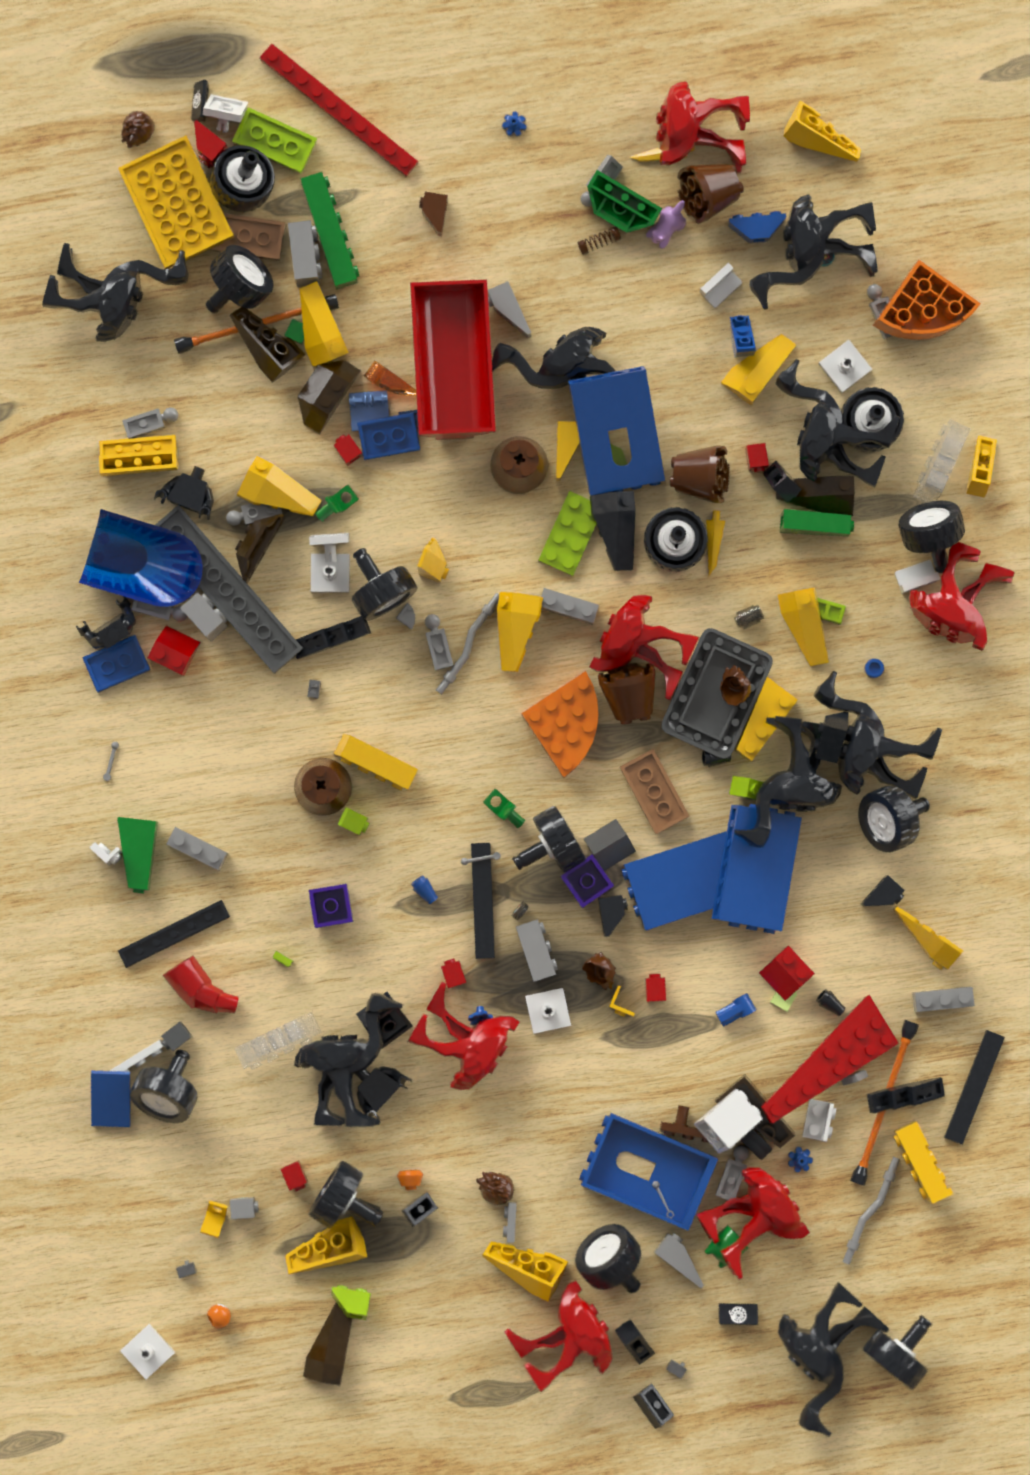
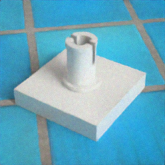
M210 95L203 108V115L218 118L217 130L221 131V128H223V132H228L229 121L241 122L247 110L248 102Z
M847 340L818 363L841 393L872 370L850 340Z
M349 533L311 535L309 542L310 545H324L325 562H330V553L332 562H337L336 544L349 542Z
M311 554V592L349 593L350 554H336L337 562H332L331 554L330 562H325V554Z
M563 988L525 996L533 1034L571 1026Z
M150 1323L120 1350L145 1379L151 1376L175 1353Z

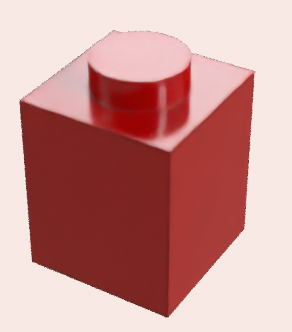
M349 434L347 436L342 435L335 440L334 448L347 466L363 456L361 450Z
M766 443L747 445L745 451L748 470H753L754 473L764 472L765 468L769 466Z
M455 958L444 961V966H441L447 987L451 988L466 983L460 961H455Z
M649 974V978H645L646 1001H666L665 977H661V974Z
M299 1160L280 1169L289 1191L294 1189L297 1192L306 1187L305 1184L308 1183V1179Z

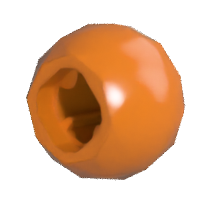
M216 1304L208 1310L207 1317L214 1328L221 1329L229 1324L231 1313L227 1306Z

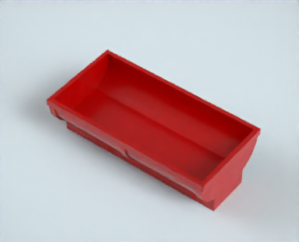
M487 279L410 282L419 436L435 437V440L471 439L474 436L496 432Z

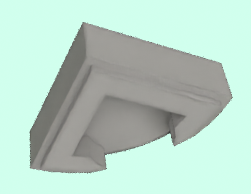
M407 603L396 619L411 630L415 624V613L413 608Z
M862 1070L845 1077L841 1081L844 1086L867 1078L868 1074L866 1070Z

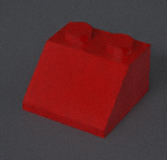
M196 120L194 127L197 151L201 159L200 162L209 169L213 166L220 153L228 147L222 139Z
M166 625L156 639L147 658L184 676L201 642Z
M789 945L759 972L784 1001L815 974Z

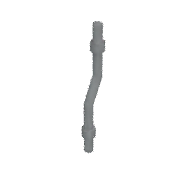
M498 593L493 596L488 604L484 605L481 609L482 613L468 630L463 654L452 669L445 673L443 681L436 689L441 695L448 685L454 682L457 678V673L469 659L475 633L487 617H490L495 611L494 608L499 600Z
M892 1158L888 1171L884 1173L883 1178L885 1179L877 1199L859 1218L853 1236L847 1243L846 1247L848 1249L843 1259L844 1263L850 1265L854 1252L858 1250L860 1245L858 1242L866 1222L884 1203L891 1182L895 1180V1172L900 1159Z

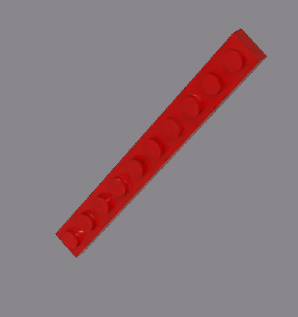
M271 43L260 56L261 61L404 176L407 177L418 164V160L274 44Z

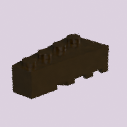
M746 1074L715 1099V1102L719 1103L732 1091L738 1089L747 1096V1101L751 1106H755L760 1111V1116L763 1118L753 1129L779 1148L795 1136V1132L783 1118L770 1124L761 1109V1106L767 1099Z

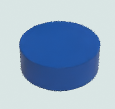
M870 659L865 664L864 671L870 678H877L883 674L884 665L879 659Z

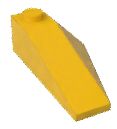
M315 281L299 288L304 344L312 366L331 361L349 353L318 282Z
M783 334L778 335L758 349L754 356H748L732 367L721 384L749 405H752L796 347V344Z
M514 592L499 593L497 619L502 671L518 672L526 653L525 646L528 638L531 639L533 635L531 631L534 623L538 622L540 618L543 597Z
M352 1216L337 1220L331 1228L328 1227L322 1232H318L308 1242L302 1243L285 1255L289 1275L367 1258L364 1238Z
M493 1241L490 1242L482 1257L528 1292L547 1302L555 1293L568 1265V1261L552 1253L545 1252L544 1254L534 1253L532 1249H527L526 1251L519 1250L512 1245Z

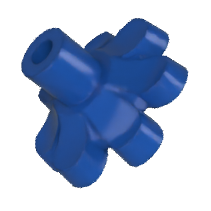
M514 111L512 116L506 115L504 117L506 122L502 123V128L508 129L506 132L508 136H512L513 132L516 136H520V130L524 131L527 129V125L523 123L526 118L523 115L518 117V112Z
M478 1006L476 1008L477 1012L468 1016V1021H471L470 1025L474 1026L481 1021L493 1018V1015L484 1011L483 1006Z
M796 1147V1153L790 1152L788 1154L792 1159L788 1162V1165L790 1167L795 1166V1172H800L801 1168L804 1171H808V1164L813 1162V1158L808 1157L810 1151L805 1149L802 1152L801 1147Z

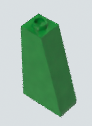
M784 509L781 513L780 533L848 537L850 532L854 531V520H851V515Z
M118 817L117 821L128 888H133L134 893L144 894L145 890H150L158 822Z

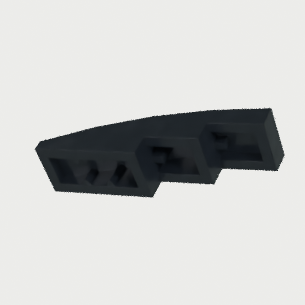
M359 616L347 622H342L295 639L303 648L296 655V659H301L371 634L368 622Z
M942 1077L898 1085L867 1094L869 1112L873 1114L888 1109H899L908 1105L916 1106L945 1096Z

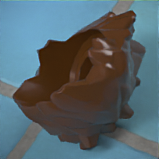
M143 111L129 113L123 121L121 142H126L127 148H132L134 144L139 146V144L147 142L154 132V121Z
M735 665L731 669L726 667L722 677L723 681L720 684V692L728 705L738 706L750 697L751 682L744 672L741 671V668L737 669Z
M599 952V954L595 953L594 956L584 962L582 970L586 972L587 979L590 982L601 985L604 990H607V988L612 989L616 967L613 966L611 960L603 955L602 952Z
M482 1172L483 1177L476 1179L480 1185L479 1190H481L482 1197L487 1202L494 1205H502L513 1198L514 1184L508 1175Z

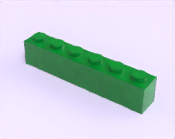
M319 172L300 178L336 290L358 283L359 271L357 265H352L351 259H354L351 248L346 247L345 242L348 241L345 230L341 231L339 225L342 223L340 213H335L333 207L337 204L334 195H330L328 188L331 187L328 176L324 177L323 173Z

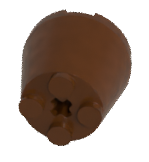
M733 164L692 165L684 167L678 172L677 178L680 180L681 187L678 190L679 199L685 202L684 211L688 216L692 215L696 223L708 221L740 198V193L744 192L743 184L739 182L737 170Z
M516 436L508 438L501 442L493 452L491 458L492 475L497 484L507 492L514 494L530 492L541 485L547 474L548 460L545 451L536 441L528 437ZM520 455H523L522 459L524 462L518 465L517 460L520 458Z
M716 445L672 457L671 467L673 468V476L670 477V486L674 487L677 493L712 503H723L724 498L722 497L725 492H728L730 479V464H727V459H725V455L728 453L726 447Z
M630 663L608 671L606 674H598L599 685L615 719L620 721L622 725L630 724L632 720L646 721L651 719L656 678L655 666L651 663H647L646 666Z
M318 758L309 761L299 770L295 778L294 791L299 804L305 810L315 815L326 816L337 813L348 803L352 793V782L349 773L340 763L328 758ZM318 780L320 782L325 781L324 785L326 788L324 790H317L318 785L316 782Z

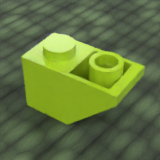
M733 776L729 795L756 801V794L764 782Z
M343 1285L332 1287V1297L348 1318L367 1319L371 1293H367V1290L361 1288L350 1290L347 1286Z

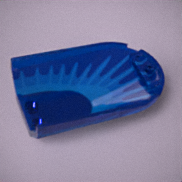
M100 509L97 527L79 583L154 606L169 607L184 602L196 591L202 578L203 564L197 547L185 535Z

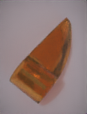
M375 360L364 374L367 380L389 392L399 395L416 396L415 388Z

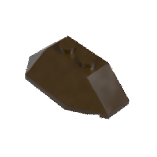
M345 360L318 364L297 396L304 425L320 434L361 370Z
M283 514L256 520L253 525L250 523L245 530V534H247L245 539L238 542L235 548L237 551L236 557L242 579L247 584L284 522L285 516Z

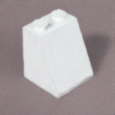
M738 1089L728 1094L694 1123L696 1128L718 1153L730 1149L763 1119L760 1116V1111L755 1106H751L747 1101V1096Z

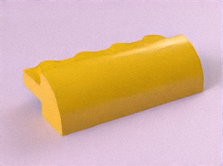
M176 435L99 441V468L101 476L178 470Z

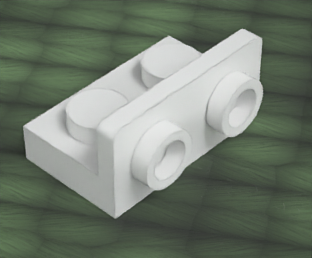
M94 842L89 847L109 866L111 864L115 865L122 858L120 855L122 851L118 847L112 852L102 843L98 845Z
M814 1099L809 1100L802 1137L827 1142V1138H831L833 1127H830L831 1119H835L836 1108H833V1103Z

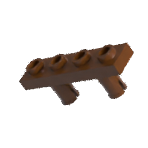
M678 1105L675 1122L667 1123L661 1121L660 1130H663L665 1135L675 1136V1133L683 1134L682 1138L694 1140V1137L702 1138V1142L709 1143L697 1128L688 1127L687 1119L690 1107Z

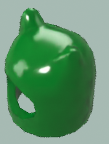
M729 1225L718 1233L719 1242L715 1244L711 1241L705 1250L707 1255L713 1254L719 1260V1268L727 1265L720 1251L734 1244L739 1238ZM748 1246L741 1251V1255L749 1248Z

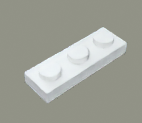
M158 1040L110 1071L130 1072L128 1069L133 1065L136 1068L146 1062V1057L150 1055L155 1057L163 1052L161 1049L164 1047L161 1042L162 1040Z

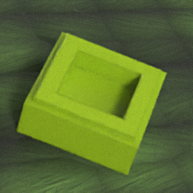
M278 951L273 955V959L287 967H290L293 963V960Z

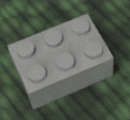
M311 220L288 223L294 278L297 287H303L315 281L320 284L319 279H322L323 276L320 263H317V260H320L318 244L315 245V241H318L316 226H312Z
M197 592L180 608L212 642L228 627L226 625L228 620L217 608L213 610L215 605L205 594L201 596Z

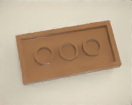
M224 213L234 238L209 249V251L221 252L227 246L239 245L254 253L258 258L280 261L285 222Z
M654 749L619 767L655 835L689 817Z

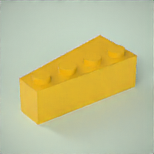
M767 677L735 751L751 762L776 730V727L766 723V719L768 717L775 718V716L785 717L798 699Z
M343 734L334 752L335 755L341 757V762L350 766L353 763L358 766V770L366 774L372 772L376 774L374 778L384 783L388 780L392 782V787L400 791L403 788L409 789L418 771L417 768L348 734Z
M913 1121L894 1130V1141L904 1151L901 1155L906 1165L910 1164L912 1168L910 1174L915 1182L918 1181L921 1186L918 1190L923 1200L927 1199V1201L934 1204L954 1194L951 1188H947L945 1184L946 1178L940 1168H937V1160L932 1151L928 1149L929 1145L918 1123Z

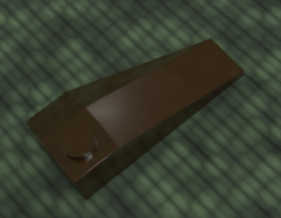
M240 307L230 314V318L258 367L272 383L282 377L305 356V353L293 340L288 337L285 339L277 333V329L266 326L262 323L260 317L247 308Z
M854 476L817 477L814 482L808 478L794 479L802 490L788 503L821 513L843 514L853 517ZM776 492V499H777V500H780V501L786 502V501Z
M337 1302L334 1304L306 1357L303 1377L321 1383L340 1386L352 1318H348Z

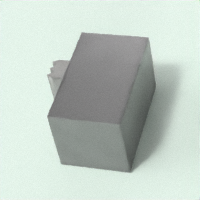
M309 680L307 697L319 698L321 681Z
M189 1260L185 1261V1265L176 1268L179 1278L197 1272L194 1262L189 1263Z
M672 1359L666 1367V1370L681 1379L687 1371L684 1367V1362L679 1364Z

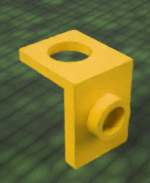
M617 985L609 1007L614 1008V1013L625 1017L628 1014L634 1017V1012L614 1005L621 986Z
M209 1200L200 1233L219 1238L228 1206Z

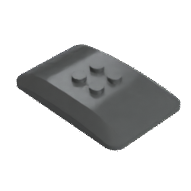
M706 629L698 641L662 720L661 726L663 731L719 758H728L733 753L772 667L773 660L771 655L716 629ZM733 665L737 669L741 668V671L744 672L751 682L750 697L738 706L728 705L720 692L723 673L726 667L731 669Z

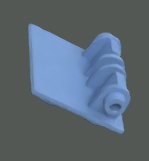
M387 390L349 393L352 431H359L357 422L389 417Z

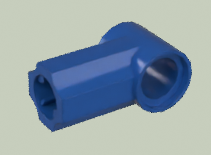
M748 993L715 1013L724 1027L740 1017L743 1018L753 1013L757 1009Z

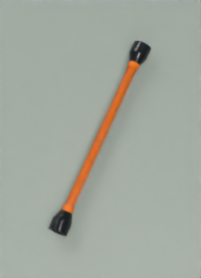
M336 294L324 297L330 311L339 308ZM301 307L300 309H293V311H286V313H279V315L276 314L262 318V323L268 325L282 321V319L302 315ZM234 326L199 337H180L174 339L177 352L180 354L189 351L202 342L204 343L223 336L226 337L230 334L233 335L238 330Z
M904 1020L900 1041L901 1047H899L897 1059H895L894 1068H892L890 1080H888L886 1088L895 1086L894 1083H896L904 1053H906L908 1044L910 1045L912 1038L916 1035L919 1024ZM886 1110L878 1112V1115H876L877 1117L873 1124L874 1127L871 1129L864 1155L850 1179L854 1183L865 1186L868 1178L869 1156L872 1154L874 1142H876L878 1130H880L881 1121H883Z

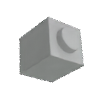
M255 1197L231 1198V1219L254 1218L256 1213H259L258 1201H255Z

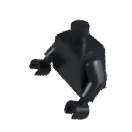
M194 466L191 476L184 473L180 476H175L161 490H157L154 496V500L157 497L162 498L161 504H164L167 497L168 502L198 513L199 519L202 515H207V520H210V512L214 504L212 489L207 482L201 480L205 470Z
M123 596L122 602H119L118 599L116 600V604L121 608L122 613L96 630L91 631L85 621H83V627L79 628L76 626L80 635L84 636L93 648L98 649L102 647L108 649L131 634L133 626L136 624V619L130 608L131 603L125 596Z
M385 1066L376 1067L371 1073L367 1069L356 1073L355 1075L362 1081L357 1087L358 1091L356 1094L359 1106L364 1114L371 1117L376 1116L377 1119H380L376 1112L400 1086L408 1089L405 1086V1082L407 1080L412 1082V1079L404 1076L395 1068Z

